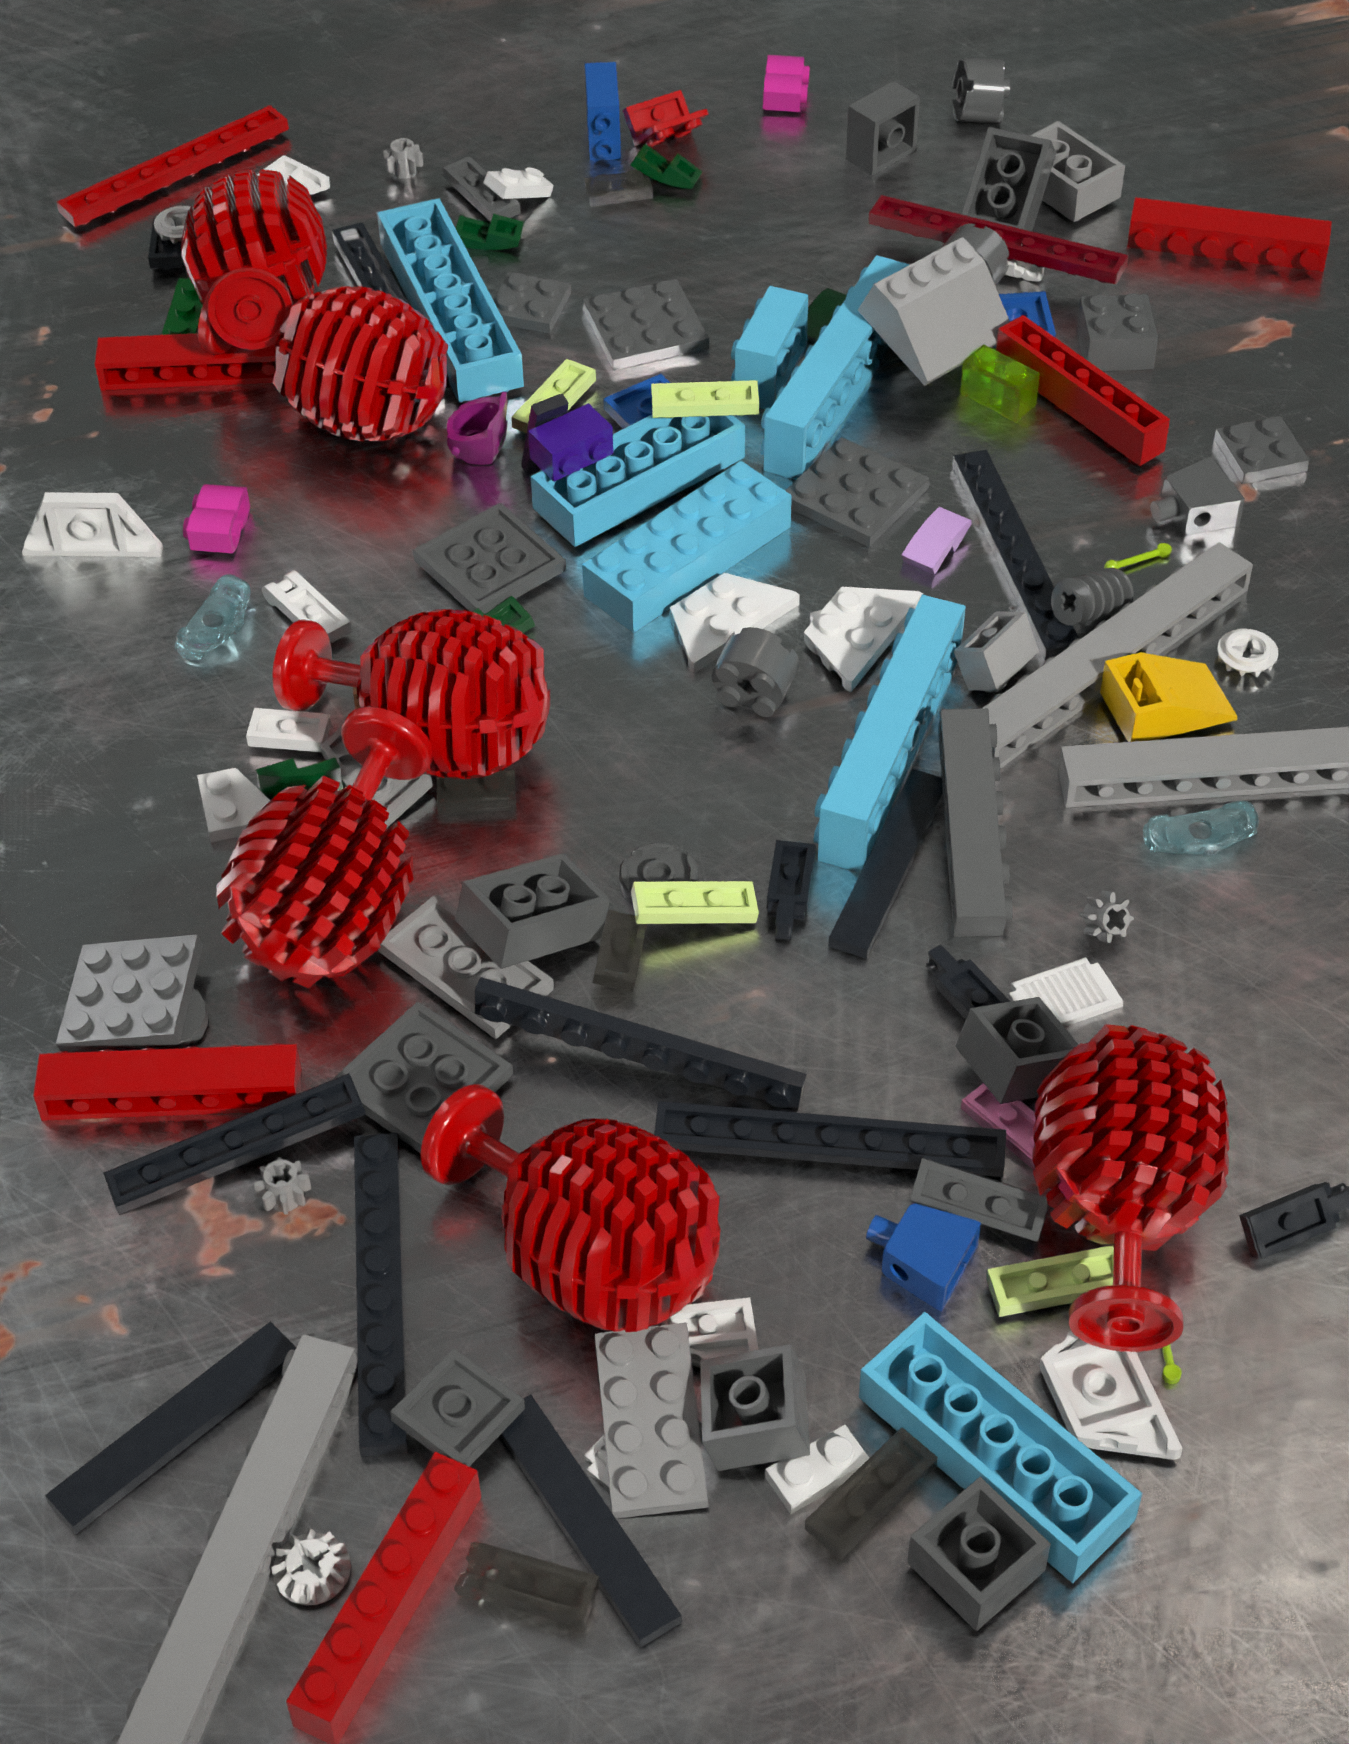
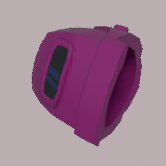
M503 391L500 397H483L471 400L460 405L459 409L454 411L447 420V446L456 458L476 465H486L494 462L504 444L507 433V392Z

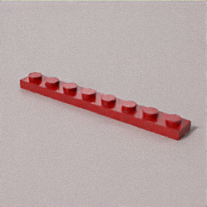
M269 105L57 201L58 211L74 227L86 224L94 218L115 211L118 207L141 199L145 195L162 187H167L188 175H193L201 169L222 162L225 158L248 150L250 147L267 139L274 138L276 135L289 130L288 120Z

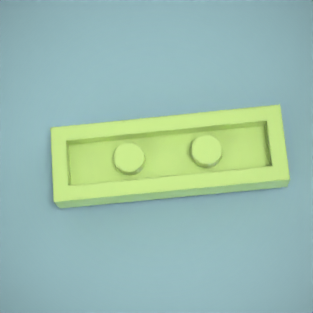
M566 359L511 417L512 428L527 433L531 406L558 394L565 396L569 403V410L596 381V370Z
M757 380L651 384L653 418L759 414Z
M752 881L633 882L631 889L636 924L756 923L759 915Z
M1114 1245L987 1269L986 1280L998 1316L1002 1317L1073 1303L1077 1297L1089 1290L1113 1285Z

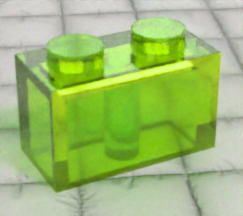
M983 344L963 361L960 394L1017 422L1036 406L1040 373Z

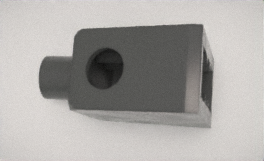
M1207 457L1168 475L1164 479L1161 499L1152 501L1150 510L1156 522L1172 518L1180 530L1189 535L1240 526L1245 498L1214 459Z

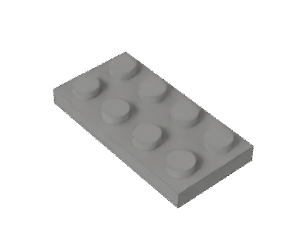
M435 894L390 930L384 941L380 944L381 947L378 951L493 1038L497 1039L512 1025L504 1022H491L483 1016L475 1014V988L480 977L547 996L554 990L553 979L529 961L500 969L455 921L457 909Z
M687 1322L652 1326L637 1332L625 1333V1330L595 1333L612 1514L618 1519L709 1507Z

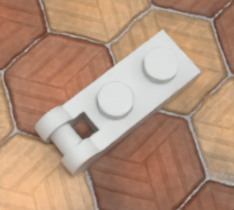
M295 570L285 574L283 580L277 584L271 582L262 587L264 598L271 606H276L293 623L301 619L319 623L326 630L331 643L352 632L350 620Z

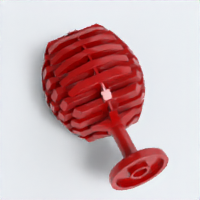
M252 169L235 172L234 179L227 174L215 180L212 188L209 186L205 187L195 198L193 207L190 206L181 239V256L185 263L187 274L194 285L202 305L212 285L221 275L225 274L216 282L209 295V320L215 332L223 340L233 346L248 350L262 349L276 343L278 332L283 322L289 317L291 306L299 300L314 294L313 280L315 278L319 287L327 262V243L323 222L308 189L290 175L287 178L288 184H286L280 172L264 169L259 171L260 176L255 171L253 172Z
M225 274L221 275L210 288L203 303L198 323L200 346L204 351L214 355L223 354L233 347V345L227 343L215 332L208 316V300L211 290L216 282ZM335 287L307 296L291 306L289 317L283 322L275 343L276 371L273 384L284 398L287 396L289 404L299 414L307 417L310 422L321 429L331 432V434L344 438L350 437L349 439L357 441L368 440L377 442L390 440L417 430V428L422 427L432 418L446 389V354L449 345L438 331L436 333L430 321L405 301L391 297V294L377 290L376 292L368 287Z
M436 609L409 616L408 619L397 622L374 639V642L360 656V665L332 660L331 642L326 630L315 621L301 619L291 624L285 631L274 657L273 687L276 698L282 707L287 710L301 712L310 709L319 701L328 682L357 688V699H359L361 708L377 707L395 712L413 722L426 734L431 742L433 758L426 774L432 776L471 779L492 775L501 768L503 770L525 756L532 749V745L536 744L545 732V725L550 710V689H547V682L544 677V649L513 626L507 624L503 626L501 621L486 615L481 616L472 611Z
M377 707L355 709L348 714L342 725L341 737L343 744L349 754L362 765L353 785L337 790L340 782L322 776L308 791L304 789L305 785L287 787L279 792L252 817L246 829L242 831L221 875L222 880L217 884L218 908L220 909L228 902L230 910L226 918L228 923L223 927L221 934L232 944L242 938L245 942L242 952L246 954L243 957L256 966L266 967L270 970L267 973L281 981L293 977L292 982L310 988L323 976L328 978L341 977L351 972L381 947L380 944L388 935L409 892V883L414 880L413 855L402 864L399 857L404 853L406 847L404 841L408 838L409 831L399 821L387 829V825L384 822L389 818V812L386 811L387 808L372 799L383 777L395 780H411L422 776L429 769L433 761L432 745L429 738L417 725L407 718L386 709Z
M1105 1024L1088 1043H1080L1069 1051L1061 1062L1045 1077L1037 1089L1039 1098L1035 1102L1034 1115L1036 1122L1033 1126L1035 1145L1032 1149V1161L1035 1167L1033 1174L1039 1195L1041 1196L1048 1188L1051 1189L1046 1194L1048 1205L1054 1208L1050 1213L1053 1221L1068 1229L1077 1220L1079 1222L1074 1228L1078 1234L1086 1236L1085 1239L1099 1244H1114L1113 1285L1095 1288L1077 1297L1070 1306L1069 1327L1074 1335L1088 1344L1121 1352H1142L1159 1349L1170 1345L1181 1336L1183 1332V1314L1177 1303L1163 1293L1141 1287L1142 1250L1157 1251L1174 1235L1178 1233L1183 1234L1199 1220L1198 1217L1222 1197L1227 1188L1225 1177L1229 1173L1227 1153L1229 1150V1114L1226 1106L1228 1103L1222 1079L1214 1086L1212 1085L1216 1080L1214 1070L1208 1066L1211 1063L1209 1058L1194 1047L1188 1053H1184L1188 1047L1182 1041L1134 1025L1126 1028L1120 1025Z
M480 1084L465 1086L449 1096L438 1108L426 1129L422 1141L421 1164L424 1172L436 1182L444 1185H455L468 1180L481 1170L485 1164L507 1177V1187L504 1191L501 1215L503 1229L505 1228L504 1250L507 1253L506 1261L512 1272L523 1282L525 1281L543 1299L545 1296L553 1306L563 1312L564 1310L579 1321L587 1322L603 1330L614 1332L625 1330V1333L645 1330L648 1329V1326L663 1322L680 1312L689 1302L691 1304L703 1294L705 1287L712 1280L713 1268L719 1257L720 1244L718 1243L720 1241L721 1229L718 1222L720 1196L715 1191L708 1173L699 1165L697 1169L690 1158L678 1148L677 1150L674 1149L667 1141L635 1125L618 1122L615 1119L591 1118L553 1130L552 1134L543 1136L519 1153L499 1141L504 1127V1107L500 1097L486 1086Z

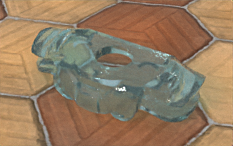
M231 574L221 576L212 587L209 597L186 627H182L178 631L177 640L174 645L175 650L186 659L199 660L225 642L231 635H236L244 624L243 618L251 594L249 584ZM216 614L222 617L224 622L218 627H208L202 622V619L206 615Z
M1244 800L1236 801L1213 810L1168 817V815L1153 816L1143 827V839L1145 845L1152 852L1213 856L1219 854L1221 850L1258 833L1259 819L1252 803ZM1194 822H1203L1210 827L1212 834L1207 839H1197L1190 833L1189 826Z

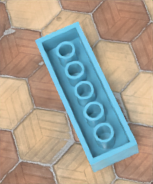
M650 415L613 434L614 454L554 482L543 471L532 475L533 509L576 547L745 458V425L733 415L653 418V415Z
M739 461L583 563L584 597L632 633H635L669 610L671 606L700 589L791 527L792 495L744 462Z
M926 1312L919 1316L861 1369L859 1398L964 1490L979 1477L984 1479L1051 1543L1047 1562L1071 1583H1074L1136 1521L1142 1493Z

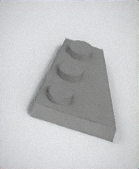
M341 726L320 747L322 755L326 760L336 757L341 769L342 782L346 787L353 785L362 765L345 748L341 737ZM424 773L422 776L411 780H395L383 777L372 800H376L387 808L386 811L389 812V818L384 822L387 825L386 827L390 826L433 787L431 776Z

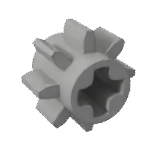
M396 139L390 144L391 150L383 151L384 164L387 165L388 173L393 172L394 176L398 178H411L417 173L416 167L424 165L423 154L420 152L419 144L414 145L410 139Z
M1102 890L1101 899L1088 896V903L1083 912L1079 913V916L1084 919L1087 925L1083 932L1092 936L1097 935L1099 941L1111 943L1112 934L1125 937V930L1128 928L1130 921L1134 920V917L1130 915L1126 908L1129 900L1121 897L1116 898L1115 892Z
M279 1157L276 1161L267 1165V1167H260L262 1180L254 1182L256 1196L263 1199L266 1211L273 1208L286 1215L298 1205L304 1206L306 1204L304 1191L311 1189L309 1175L303 1174L300 1161L291 1163Z

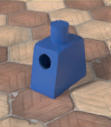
M915 1203L908 1206L899 1224L876 1215L870 1223L866 1240L885 1248L883 1251L882 1273L887 1278L942 1312L978 1248L981 1222Z

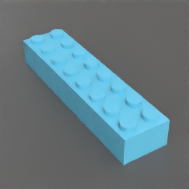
M440 198L377 212L380 245L411 307L428 319L436 333L438 331L449 345L446 354L447 375L449 376V384L458 402L475 400L480 397L524 387L522 354Z
M876 255L870 265L862 269L857 284L849 288L846 300L841 306L838 305L835 308L832 320L828 326L824 325L822 327L817 342L814 346L810 345L801 365L794 367L788 384L779 389L776 401L771 408L767 407L763 413L761 427L764 428V439L760 453L764 455V471L796 481L818 460L891 349L858 312V308L875 283L910 264Z
M922 594L916 608H909L904 623L905 631L903 634L898 633L895 637L892 648L893 656L891 659L886 658L883 662L879 685L871 687L867 700V711H860L854 728L855 736L853 739L847 738L841 755L842 763L840 767L836 765L833 767L828 781L829 790L827 794L821 793L817 800L814 815L820 819L815 829L813 842L818 844V861L861 873L895 805L958 666L954 650L962 644L965 605Z

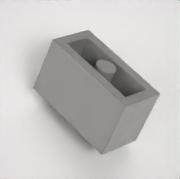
M998 611L954 650L967 689L985 691L987 693L1002 690L1006 683L1018 671L1024 669L1027 666V662L1039 652L1026 612Z

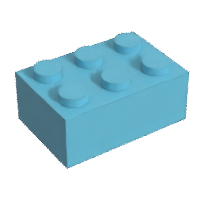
M769 286L764 297L758 298L752 318L746 319L740 340L736 339L733 343L731 359L735 360V368L732 372L731 381L757 380L759 408L766 409L767 407H772L776 401L779 389L788 384L794 367L798 366L807 349L808 294Z

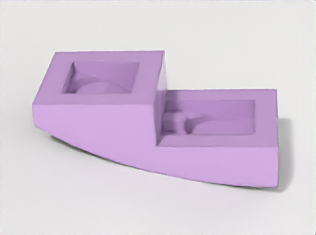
M939 507L922 524L901 555L903 562L935 575L949 551H956L972 524L971 520Z

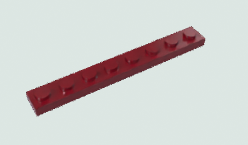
M884 195L880 196L869 212V224L943 243L962 225L975 224L973 227L984 229L986 226L994 230L1004 240L1009 251L1008 260H1017L1033 264L1037 267L1050 268L1066 272L1069 275L1094 279L1102 283L1116 285L1128 264L1127 254Z

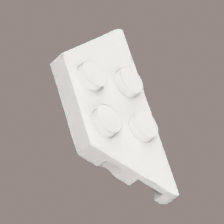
M45 492L25 539L22 554L23 556L161 557L163 545L118 493Z
M723 573L671 606L670 619L674 630L678 632L681 648L687 654L690 671L696 673L719 658L733 632H735V635L739 634L742 628L747 627L763 629L799 606V594L788 589Z
M841 587L804 631V643L814 654L820 656L822 664L829 671H836L842 678V686L845 690L852 692L904 627L909 608H916L923 593L907 590Z
M1070 1330L1062 1343L1055 1344L1041 1357L1039 1368L1068 1431L1086 1447L1172 1460L1181 1457L1183 1448L1136 1352H1121L1099 1348L1082 1341Z

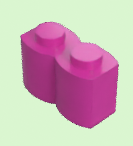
M768 55L764 82L763 110L800 112L801 103L807 104L810 66H804L805 57Z
M204 484L199 494L194 495L193 511L189 518H185L183 523V536L185 539H188L190 550L234 553L240 540L241 530L245 527L250 512L247 487Z

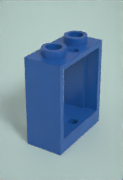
M616 62L585 63L590 161L621 159L620 110Z

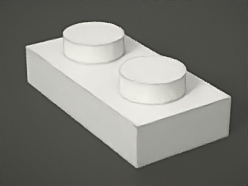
M504 168L501 171H487L484 184L503 199L550 197L554 187L552 183L543 177L544 175L541 171L534 168H526L525 170Z
M254 708L246 734L247 744L253 747L322 752L320 745L328 738L331 727L330 714Z
M843 1425L810 1444V1455L780 1460L766 1468L765 1478L791 1515L871 1469V1460L847 1426Z

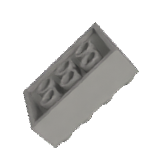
M963 237L875 283L858 308V312L924 386L997 345L998 328L1010 322L985 261Z

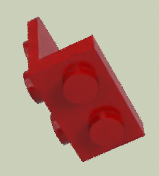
M682 90L656 97L622 110L634 145L638 146L646 143L649 147L663 143L665 138L672 135L677 139L692 133L693 129L703 125L701 120L709 115L707 108L689 113Z

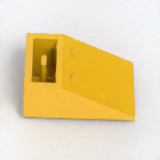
M1142 652L1106 660L1104 663L1100 694L1128 742L1166 738L1237 720V714L1204 663Z

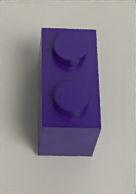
M589 403L528 431L530 459L553 482L614 454L613 426Z

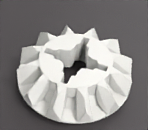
M174 206L157 215L154 220L156 234L160 235L161 240H171L173 244L182 241L183 228L190 206Z
M1237 629L1226 633L1219 640L1217 647L1218 662L1226 664L1227 671H1239L1241 677L1245 673H1251L1256 678L1262 671L1270 673L1278 659V648L1275 642L1266 634L1252 629ZM1247 648H1251L1250 658L1242 657Z
M311 1528L306 1534L297 1537L290 1535L288 1543L282 1549L276 1550V1559L272 1566L274 1582L279 1592L288 1600L301 1605H316L332 1599L347 1583L351 1570L350 1557L344 1542L341 1543L330 1531L326 1534L316 1533ZM302 1555L310 1556L313 1561L322 1558L318 1562L320 1579L308 1569L300 1572L304 1568Z

